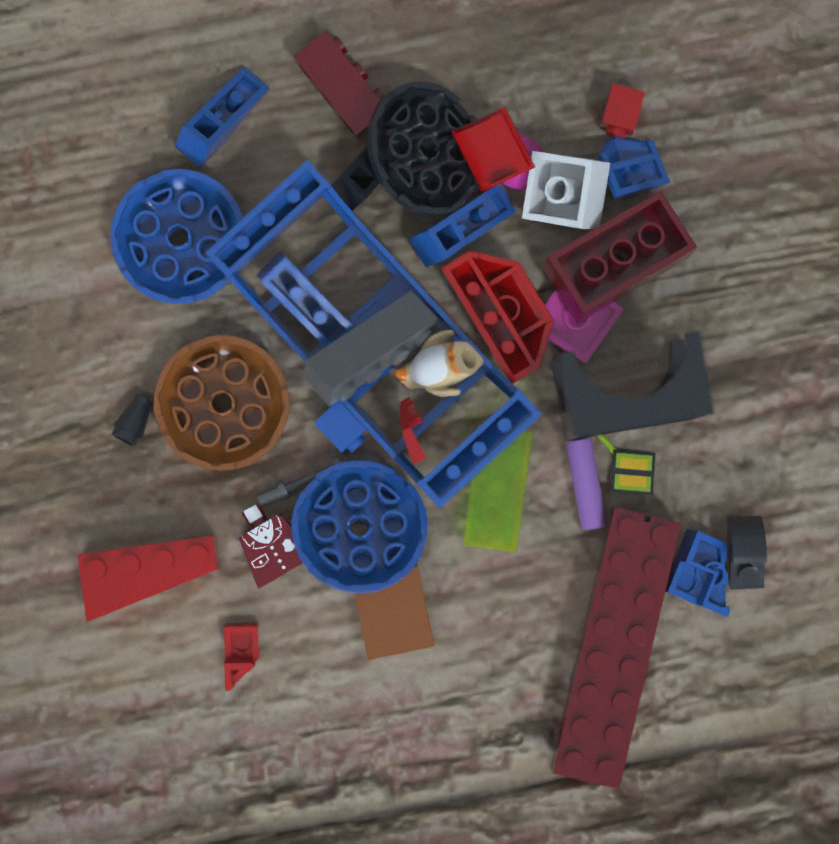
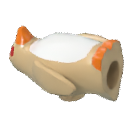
M453 330L438 332L429 337L415 358L395 371V376L406 388H422L440 397L460 395L461 390L450 389L449 387L474 374L483 364V359L467 342L446 343L454 335Z

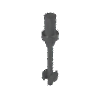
M338 455L332 457L334 464L328 467L351 461V459L348 457L340 461ZM328 467L286 484L283 480L277 481V486L256 494L260 506H265L280 498L284 500L289 499V492L312 481L317 474Z

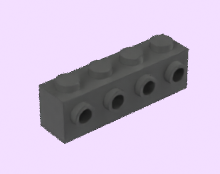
M409 291L305 360L303 378L329 407L338 400L345 401L354 394L356 388L365 382L372 383L382 374L384 369L392 364L394 366L400 364L407 358L409 352L418 346L421 348L429 337L435 335L437 317L412 291Z

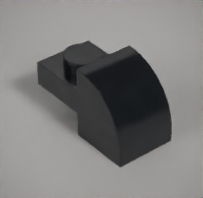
M761 516L727 517L730 589L764 588L767 546Z

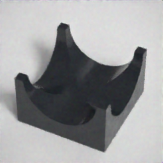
M700 330L684 333L685 341L683 339L669 342L670 359L663 379L651 393L640 398H621L601 391L582 373L574 351L560 353V360L552 361L551 364L564 441L694 420L714 414Z

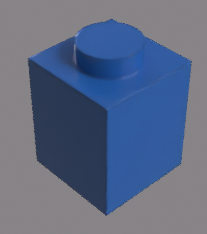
M339 400L314 422L341 453L347 449L351 453L354 452L366 440L363 436L367 431L365 427Z

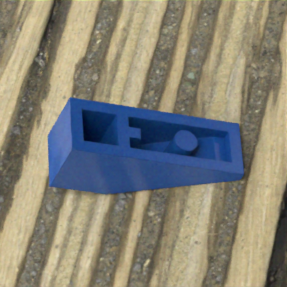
M243 67L183 125L175 148L201 168L223 146L268 92L270 87Z
M501 184L466 202L463 207L433 222L409 238V241L426 268L447 259L514 214L516 210Z

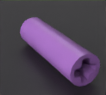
M592 438L566 442L581 530L608 526Z

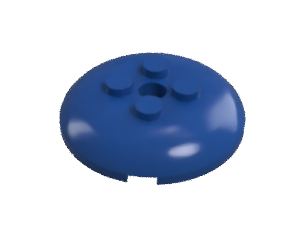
M187 169L164 170L144 180H140L129 189L120 201L111 225L112 253L124 278L145 296L169 304L197 302L215 294L230 281L205 253L243 219V215L229 191L213 178ZM180 229L187 231L188 241L182 246H174L171 242L172 234Z
M348 461L321 471L307 485L304 491L300 493L292 515L293 543L303 565L322 583L348 593L376 592L402 580L417 564L427 539L428 521L426 510L417 490L411 483L409 484L404 478L395 473L394 469L371 461ZM356 523H362L366 525L369 531L359 537L350 528Z

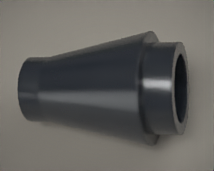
M136 394L133 401L113 423L114 430L111 435L135 447L138 440H143L150 411L154 403Z

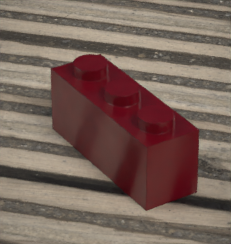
M325 31L298 52L294 59L299 68L353 136L359 140L368 133L372 114L384 97V94L378 88L374 91L365 81L369 77L358 62L352 65L344 55L348 50L337 36L331 39Z

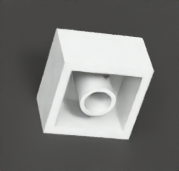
M532 151L531 159L535 168L529 170L522 218L581 229L594 230L599 227L610 163Z

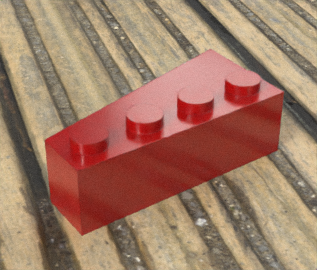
M216 535L77 555L86 622L220 569Z

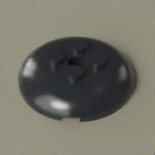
M417 81L403 84L387 93L381 99L370 119L367 133V148L373 172L380 185L393 200L413 212L437 216L451 213L463 207L472 194L479 189V185L452 134V131L476 119L473 114L468 115L458 102L460 98L440 85L430 82Z

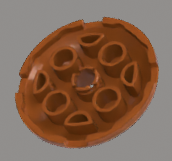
M208 336L181 348L164 366L154 392V413L166 443L184 460L210 470L238 469L262 458L274 447L281 437L289 415L288 386L278 364L258 345L235 336ZM220 394L229 395L232 401L231 408L224 413H220L214 408V401Z

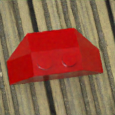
M468 251L441 268L507 379L514 384L539 369L543 362L554 319L520 262Z

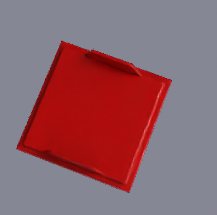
M505 106L452 131L482 192L535 168Z

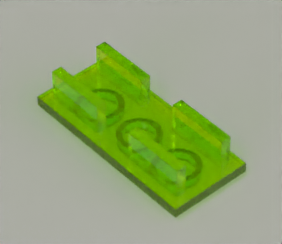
M523 431L472 478L463 541L464 546L517 553L533 432Z

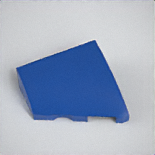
M687 529L669 573L665 592L728 617L730 607L726 606L725 585H729L728 573L724 566L727 559V544L700 531Z

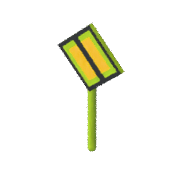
M598 435L599 440L613 455L610 492L653 496L656 453L617 450L605 435Z

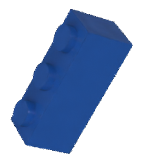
M282 251L256 274L267 289L325 347L355 328Z

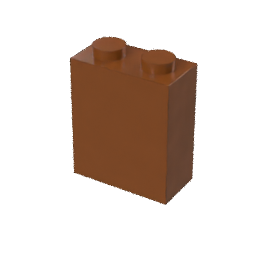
M418 565L414 566L402 580L388 588L371 593H354L368 660L434 647Z

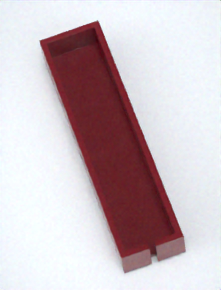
M611 507L550 769L553 774L620 789L681 523L654 516H647L646 521H643L645 514Z

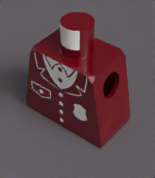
M259 503L241 513L251 531L239 537L258 589L302 564L293 543L292 525L282 513L269 520Z

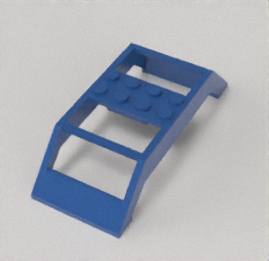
M306 160L205 254L305 362V360L325 348V346L320 343L310 353L272 312L281 302L273 296L264 303L238 273L324 196L348 228L304 267L301 272L307 278L311 277L356 235L394 276L348 318L352 325L357 327L409 291H412L437 317L435 329L440 326L444 331L453 330L454 335L451 339L454 342H467L482 357L483 364L474 374L468 376L455 388L461 390L460 395L445 397L422 418V424L412 428L415 437L417 438L484 375L509 400L426 477L401 453L407 447L404 436L393 444L356 404L363 395L395 367L393 364L384 369L372 383L365 382L356 388V391L350 398L341 401L429 498L441 508L542 414L519 389L490 363L361 223L328 181Z

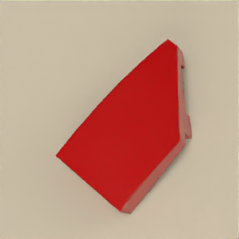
M408 397L400 401L401 428L409 455L414 465H417L427 460L412 428L422 424L423 421L412 400Z
M259 622L225 623L224 625L225 691H231L235 684L255 666V662L259 659Z

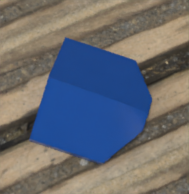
M626 137L625 139L615 138L605 141L598 155V160L610 163L607 182L614 199H631L670 183L654 141H641Z

